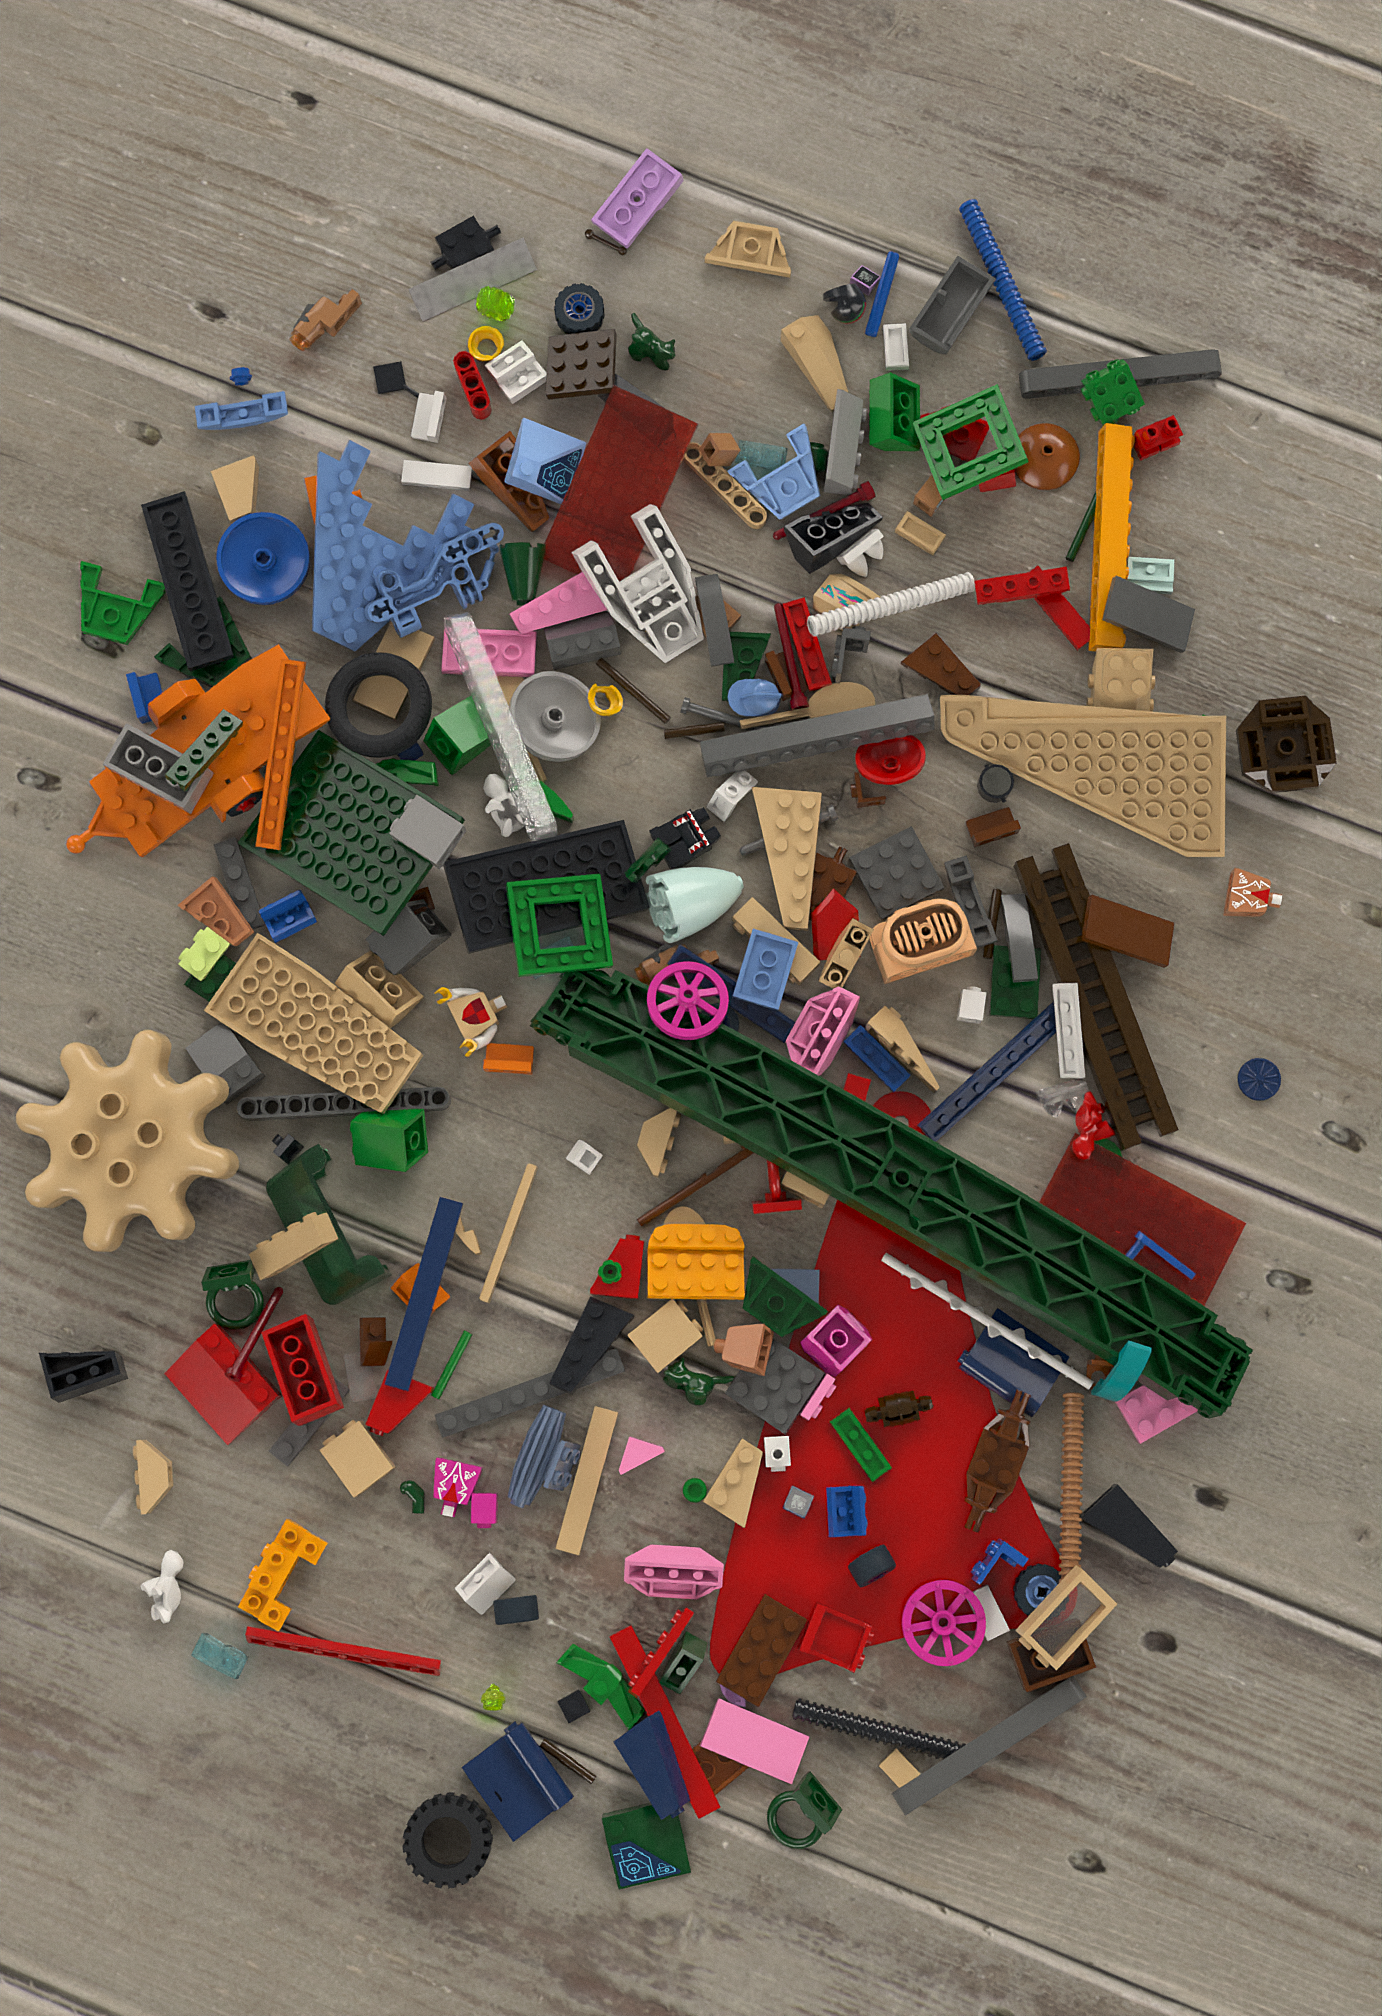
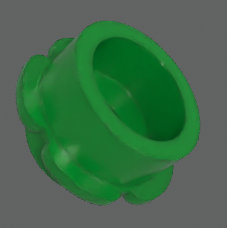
M606 1260L599 1267L598 1274L602 1277L604 1283L611 1284L620 1280L622 1268L618 1262ZM608 1270H612L613 1273L608 1274Z

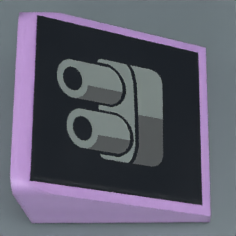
M861 265L850 278V284H857L860 290L869 296L881 276Z

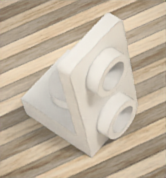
M745 770L736 771L715 791L706 808L725 822L737 803L752 790V787L756 786L758 781Z

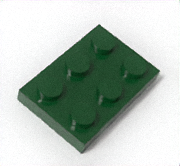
M994 945L989 1016L1035 1019L1038 1016L1041 948H1034L1038 974L1037 981L1013 983L1008 946Z

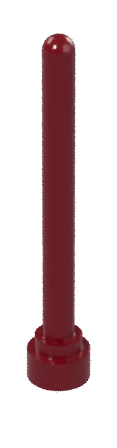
M866 481L859 485L856 492L809 516L810 518L820 516L825 511L834 513L859 500L869 501L876 497L873 487L869 481ZM784 527L773 533L775 540L786 537Z
M777 603L774 605V611L793 694L789 701L791 710L809 707L808 698L801 692L783 605Z

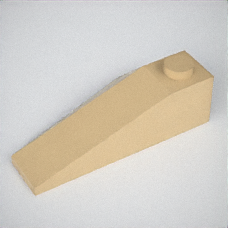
M884 1006L870 1019L865 1030L935 1093L939 1089V1085L903 1021L900 1020L901 1015L894 1008L888 1009Z

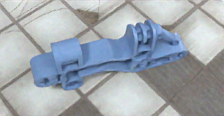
M489 523L443 543L438 548L423 578L403 587L396 572L392 570L381 571L375 579L381 598L366 605L364 609L365 617L374 623L383 622L390 618L398 636L403 638L422 629L414 607L439 596L447 584L453 588L463 609L467 608L468 603L470 605L475 604V600L483 601L481 591L489 585L488 582L495 564L493 560L495 554L499 552L497 543L502 540L504 535L503 528L497 523ZM490 530L495 531L496 534L493 537L482 540V535L489 533ZM468 537H472L476 543L472 550L466 546V539ZM489 547L491 552L489 560H486L481 577L476 581L467 559L470 555ZM448 548H460V551L452 553V557L446 556ZM458 567L464 571V578L461 581L455 577V570ZM386 574L390 575L393 580L389 588L385 587L382 583V578ZM469 582L471 587L465 586L463 591H461L459 585ZM386 606L388 609L379 612L378 616H372L371 612L374 611V607L382 608Z

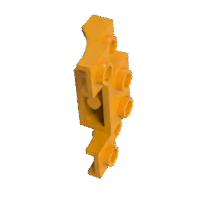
M286 1519L276 1539L271 1544L267 1543L260 1555L263 1557L260 1565H255L250 1572L248 1578L251 1581L238 1608L253 1615L260 1622L279 1632L292 1608L281 1603L277 1598L300 1557L317 1565L328 1542L296 1522Z

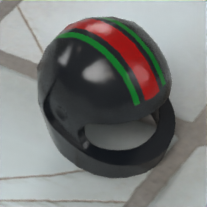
M857 284L842 285L823 293V301L838 302L831 315L840 323H854L865 313L866 299Z

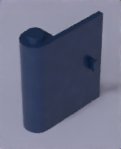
M999 1308L993 1313L992 1319L1012 1331L1019 1328L1024 1329L1026 1340L1052 1356L1059 1355L1062 1362L1067 1363L1070 1358L1068 1355ZM985 1326L969 1352L965 1349L957 1360L960 1363L959 1369L1010 1404L1013 1401L1016 1389L1023 1391L1020 1402L1025 1392L1030 1394L1031 1397L1024 1413L1031 1418L1038 1411L1061 1373L1039 1358H1030L1026 1350L1002 1335L991 1338L988 1334L987 1326Z
M516 1721L504 1729L505 1735L461 1767L513 1842L574 1797L523 1722L517 1724Z

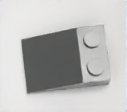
M221 1022L186 1047V1050L202 1073L218 1075L227 1082L229 1095L224 1101L227 1105L266 1077L233 1031Z

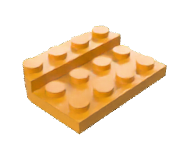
M666 1224L654 1229L647 1248V1298L744 1300V1242L738 1229L719 1224Z

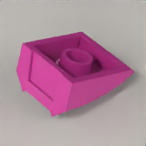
M837 1305L801 1341L804 1352L826 1374L835 1377L860 1353L872 1338L868 1330L847 1309Z

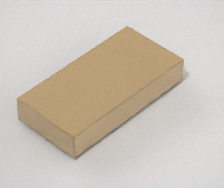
M908 511L895 529L896 534L933 556L946 537V534Z
M897 1748L879 1764V1767L899 1788L920 1775L919 1771Z

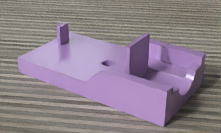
M646 148L591 219L592 223L628 249L654 214L665 206L684 181L682 174ZM636 197H639L640 201L635 202L634 199Z

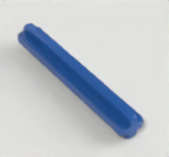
M890 251L887 254L865 331L867 336H877L898 264V253Z

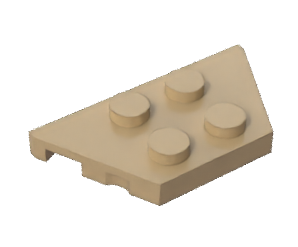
M733 221L727 228V232L718 239L716 246L705 256V263L789 278L791 276V269L788 266L778 228Z

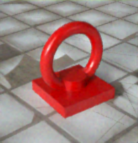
M767 1160L770 1192L765 1193V1200L751 1201L753 1213L802 1210V1202L799 1197L787 1198L786 1191H781L779 1166Z

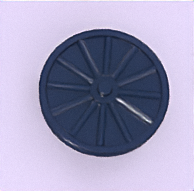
M1254 1058L1247 1061L1240 1068L1238 1085L1242 1093L1248 1098L1257 1101L1267 1100L1279 1090L1281 1074L1277 1066L1270 1060Z

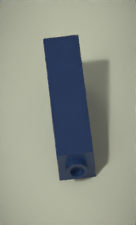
M657 1711L613 1742L661 1820L668 1815L673 1819L685 1811L683 1805L690 1801V1797L663 1716L660 1711Z

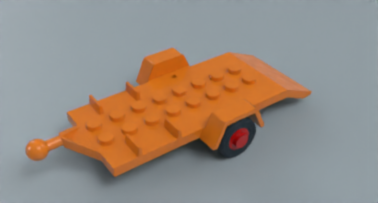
M279 644L242 664L206 693L196 679L183 680L174 683L148 704V715L158 728L149 736L182 754L223 709L243 721V726L237 731L236 737L231 738L227 747L208 767L214 774L191 814L105 767V770L89 781L101 799L88 826L89 829L81 835L70 836L66 842L67 849L75 854L80 853L84 850L85 843L94 836L127 838L138 855L144 857L210 806L222 823L226 821V813L230 817H234L252 809L262 799L265 779L259 769L267 764L281 659L289 660ZM305 681L303 683L296 741L330 721V717Z

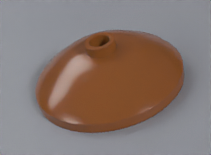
M1041 423L1030 426L1019 434V439L1029 461L1014 469V472L1022 482L1035 489L1052 490L1065 485L1072 479L1079 465L1080 453L1075 439L1068 431L1054 424ZM1049 448L1051 453H1045L1044 449Z

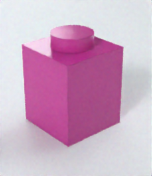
M472 1493L471 1523H477V1528H491L492 1524L497 1523L498 1493Z

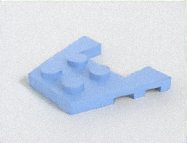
M805 424L786 434L797 457L761 479L757 480L746 460L728 470L732 477L753 494L779 520L820 497L808 431Z

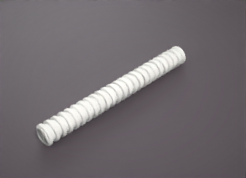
M966 572L951 578L941 579L938 582L933 581L919 587L915 586L912 589L908 588L906 591L901 590L900 592L887 594V596L883 595L880 598L869 599L867 602L862 601L861 603L848 605V607L844 606L841 609L837 608L834 611L829 610L828 613L822 612V614L808 617V630L813 636H818V634L822 635L832 630L836 631L838 628L843 629L845 626L850 627L851 625L864 623V621L868 622L871 619L883 618L884 615L889 616L904 610L907 611L910 608L915 609L929 603L939 602L942 599L947 600L961 594L971 593L975 590V580L971 573Z

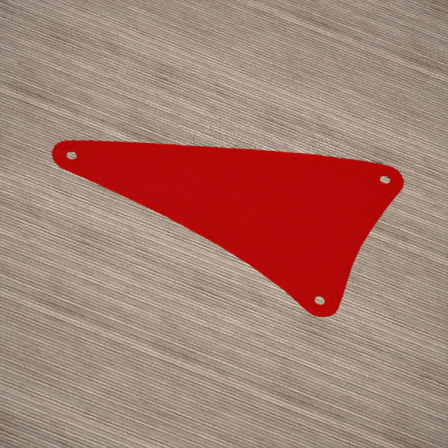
M895 1091L894 1093L885 1094L874 1103L873 1106L893 1118L904 1116L909 1122V1127L924 1135L917 1125L931 1111L928 1105L917 1095L905 1091ZM839 1200L836 1201L814 1270H819V1305L825 1308L828 1313L795 1330L788 1349L824 1372L804 1352L801 1341L837 1305L847 1309L868 1330L872 1340L837 1376L833 1377L835 1378L833 1384L836 1388L829 1398L824 1396L820 1402L823 1408L815 1419L811 1417L809 1420H806L798 1415L786 1435L766 1421L764 1423L757 1446L763 1453L745 1528L735 1522L723 1573L722 1588L719 1590L710 1640V1658L719 1674L764 1594L807 1619L781 1666L779 1674L822 1660L798 1649L816 1602L871 1624V1631L874 1632V1636L869 1646L905 1638L902 1630V1613L909 1597L922 1585L936 1580H949L962 1584L972 1592L988 1585L1008 1628L1017 1629L1028 1615L1017 1606V1602L1014 1599L1013 1586H1015L1016 1577H1019L1022 1570L1035 1564L1049 1565L1061 1571V1568H1059V1564H1061V1560H1059L1060 1555L1045 1532L1020 1475L1013 1492L997 1507V1513L989 1512L985 1514L979 1533L972 1531L976 1521H973L970 1530L964 1527L972 1509V1506L964 1500L968 1496L967 1471L984 1427L997 1416L989 1389L959 1369L960 1363L957 1362L965 1349L969 1352L976 1342L971 1319L968 1314L960 1309L953 1310L950 1303L926 1288L912 1289L910 1278L905 1275L902 1276L899 1271L881 1260L885 1253H888L905 1265L908 1264L910 1268L934 1283L945 1280L947 1282V1290L966 1302L960 1271ZM906 1391H914L916 1399L919 1396H931L933 1408L926 1412L919 1411L920 1420L904 1424L903 1426L897 1425L893 1427H884L882 1419L878 1420L879 1422L872 1423L866 1421L864 1410L873 1406L879 1407L878 1398ZM848 1408L851 1409L892 1467L873 1482L830 1423L831 1420ZM789 1436L791 1466H785L786 1471L771 1472V1467H766L764 1437ZM792 1486L814 1496L805 1519L782 1508ZM826 1487H864L866 1494L865 1516L868 1521L866 1536L829 1537ZM998 1539L1005 1541L1028 1558L1023 1567L1018 1564L1013 1567L999 1557L980 1585L971 1579L974 1575L971 1573V1570L979 1560L983 1562L987 1556L985 1550L993 1540L995 1542ZM885 1545L894 1559L896 1567L877 1581L865 1587H859L848 1569V1565L867 1551L877 1546ZM1077 1587L1068 1594L1069 1601L1066 1603L1064 1611L1062 1610L1057 1617L1054 1616L1049 1620L1045 1619L1039 1627H1049L1060 1623L1070 1615L1076 1604ZM942 1589L945 1610L948 1609L958 1596V1592ZM934 1591L926 1594L919 1600L933 1611H937ZM966 1598L953 1616L974 1614ZM914 1608L911 1624L931 1620L929 1616L918 1608ZM940 1618L939 1625L945 1626L947 1623L946 1618ZM976 1622L956 1624V1627L961 1631H976ZM930 1628L912 1633L913 1636L929 1635L933 1629Z

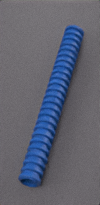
M976 199L968 200L959 207L962 218L965 219V224L968 225L967 229L971 231L970 235L973 237V242L976 244L980 256H982V261L985 262V267L988 268L987 272L996 278L993 285L996 286L999 298L1002 299L1001 302L1005 305V310L1008 311L1007 315L1011 317V323H1014L1013 328L1016 330V334L1020 336L1019 341L1023 342L1022 347L1026 348L1025 353L1029 354L1028 360L1040 359L1045 355L1047 349L1043 347V341H1040L1041 336L1037 335L1038 330L1034 329L1033 319L1029 316V311L1026 310L1027 306L1023 304V298H1020L1021 293L1018 292L1015 280L1012 279L1013 276L1009 273V268L1006 267L1007 263L1003 261V255H1000L1001 250L998 248L994 236H992V231L989 230V225L986 224L987 220L983 218V212H980L981 208L978 206V201Z

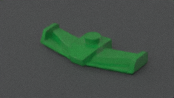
M391 758L376 764L407 784L439 786L435 762Z
M572 1644L556 1662L588 1680L589 1682L583 1689L600 1705L608 1698L628 1731L645 1712L638 1699L628 1692L630 1687L623 1678L622 1672L614 1664H609L575 1644Z

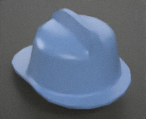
M743 679L732 684L727 698L732 710L739 715L765 716L777 711L780 705L781 693L770 681Z

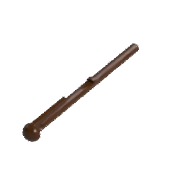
M740 1146L743 1150L721 1163L708 1175H706V1172L703 1173L699 1179L639 1217L637 1221L641 1227L754 1154V1152Z

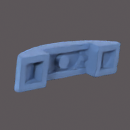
M285 391L264 394L262 399L221 406L217 402L195 406L197 428L202 430L242 428L288 415Z

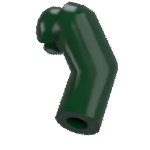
M408 1480L402 1482L400 1492L412 1499V1513L424 1514V1490L415 1481Z

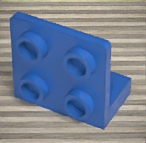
M998 1539L995 1542L993 1540L985 1550L987 1556L983 1562L979 1560L971 1570V1573L974 1574L971 1579L980 1585L999 1557L1013 1567L1017 1564L1023 1567L1028 1558L1005 1541Z

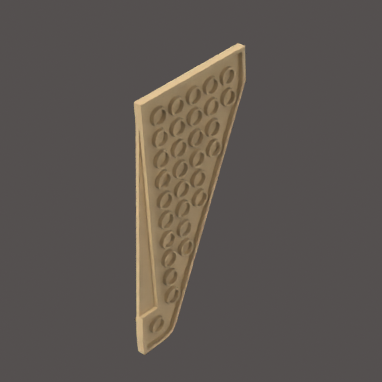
M970 695L940 696L941 731L950 743L993 764L1003 765L1010 772L1186 857H1225L1226 716H1198Z

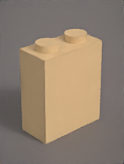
M671 1299L627 1335L657 1373L662 1371L703 1337L700 1333L703 1331V1328L695 1318L692 1321L689 1320L685 1315L688 1310L680 1300L675 1302Z
M362 1420L358 1422L350 1421L342 1428L344 1431L338 1437L335 1435L330 1436L322 1443L324 1447L320 1449L322 1455L354 1498L358 1497L396 1468Z

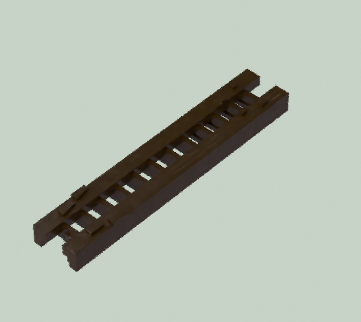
M1067 843L1051 850L1058 868L1057 870L1052 869L1040 874L1033 856L1016 861L1013 867L1025 894L1027 904L1057 983L1078 984L1083 1052L1111 1126L1115 1131L1120 1150L1124 1151L1142 1143L1136 1129L1137 1125L1154 1120L1160 1137L1175 1133L1179 1129L1111 951L1086 942L1091 957L1074 963L1068 948L1085 943V941L1081 940L1082 935L1065 941L1060 926L1078 921L1083 933L1087 901L1090 894L1085 886L1070 844ZM1061 877L1066 891L1048 897L1043 883ZM1069 899L1074 913L1057 919L1052 905ZM1094 964L1099 979L1082 985L1076 970ZM1103 986L1108 1001L1090 1007L1085 992ZM1111 1008L1116 1023L1098 1029L1093 1014ZM1120 1031L1124 1045L1106 1050L1102 1037ZM1128 1054L1133 1066L1115 1072L1111 1059ZM1137 1076L1141 1089L1124 1094L1119 1081ZM1145 1098L1150 1111L1132 1117L1127 1104Z

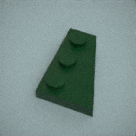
M729 631L734 663L723 665L722 701H728V691L732 684L738 680L755 678L771 633Z

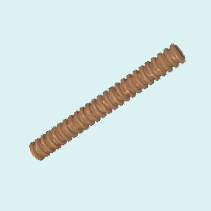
M1073 1392L1063 1394L1065 1401L1062 1403L1065 1406V1409L1062 1410V1413L1065 1414V1417H1062V1421H1064L1062 1425L1064 1432H1062L1064 1437L1062 1444H1064V1447L1061 1448V1451L1064 1452V1455L1061 1456V1459L1064 1460V1463H1061V1467H1063L1061 1471L1063 1478H1061L1063 1483L1061 1490H1063V1493L1060 1494V1497L1063 1498V1501L1060 1502V1505L1063 1506V1509H1060V1513H1062V1517H1060V1521H1062V1525H1060L1062 1540L1059 1541V1544L1062 1545V1548H1059L1062 1556H1059V1560H1061V1564H1059L1061 1579H1059L1058 1583L1076 1565L1081 1568V1565H1079V1561H1081L1079 1545H1082V1542L1079 1541V1538L1082 1537V1534L1079 1533V1530L1082 1529V1526L1079 1524L1082 1522V1518H1080L1082 1502H1080V1499L1083 1497L1080 1494V1491L1083 1490V1487H1080V1483H1083V1479H1080V1476L1083 1475L1081 1468H1083V1464H1081L1083 1448H1081V1445L1084 1444V1441L1081 1440V1437H1084V1433H1081V1430L1084 1429V1426L1081 1424L1084 1422V1418H1082V1414H1084V1410H1082V1407H1084L1082 1402L1084 1395Z

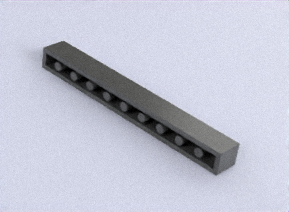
M925 694L700 741L701 754L707 777L721 776L735 771H744L778 762H788L802 757H812L821 753L835 752L845 748H855L869 743H879L888 739L926 733L935 730L934 713L929 696Z

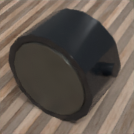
M985 765V769L978 779V793L988 802H1007L1006 798L1014 786L1013 774L1003 765Z

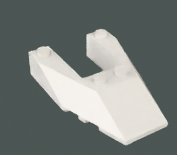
M649 504L633 514L631 518L655 559L651 563L619 582L598 543L589 541L571 553L610 615L659 659L666 663L702 641L704 636L695 600L696 594L691 579V568L657 506Z

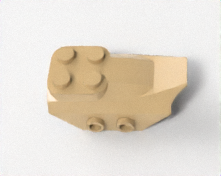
M1097 648L1092 674L1088 675V688H1091V698H1087L1086 706L1153 712L1154 700L1150 699L1151 689L1155 688V676L1152 675L1153 649Z

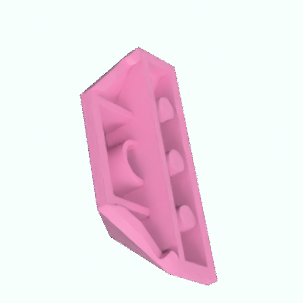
M838 986L831 991L808 999L786 1039L791 1061L820 1076L831 1065L850 1030L860 997Z
M649 1545L625 1558L624 1581L649 1597L697 1600L715 1589L722 1588L724 1564L701 1548Z

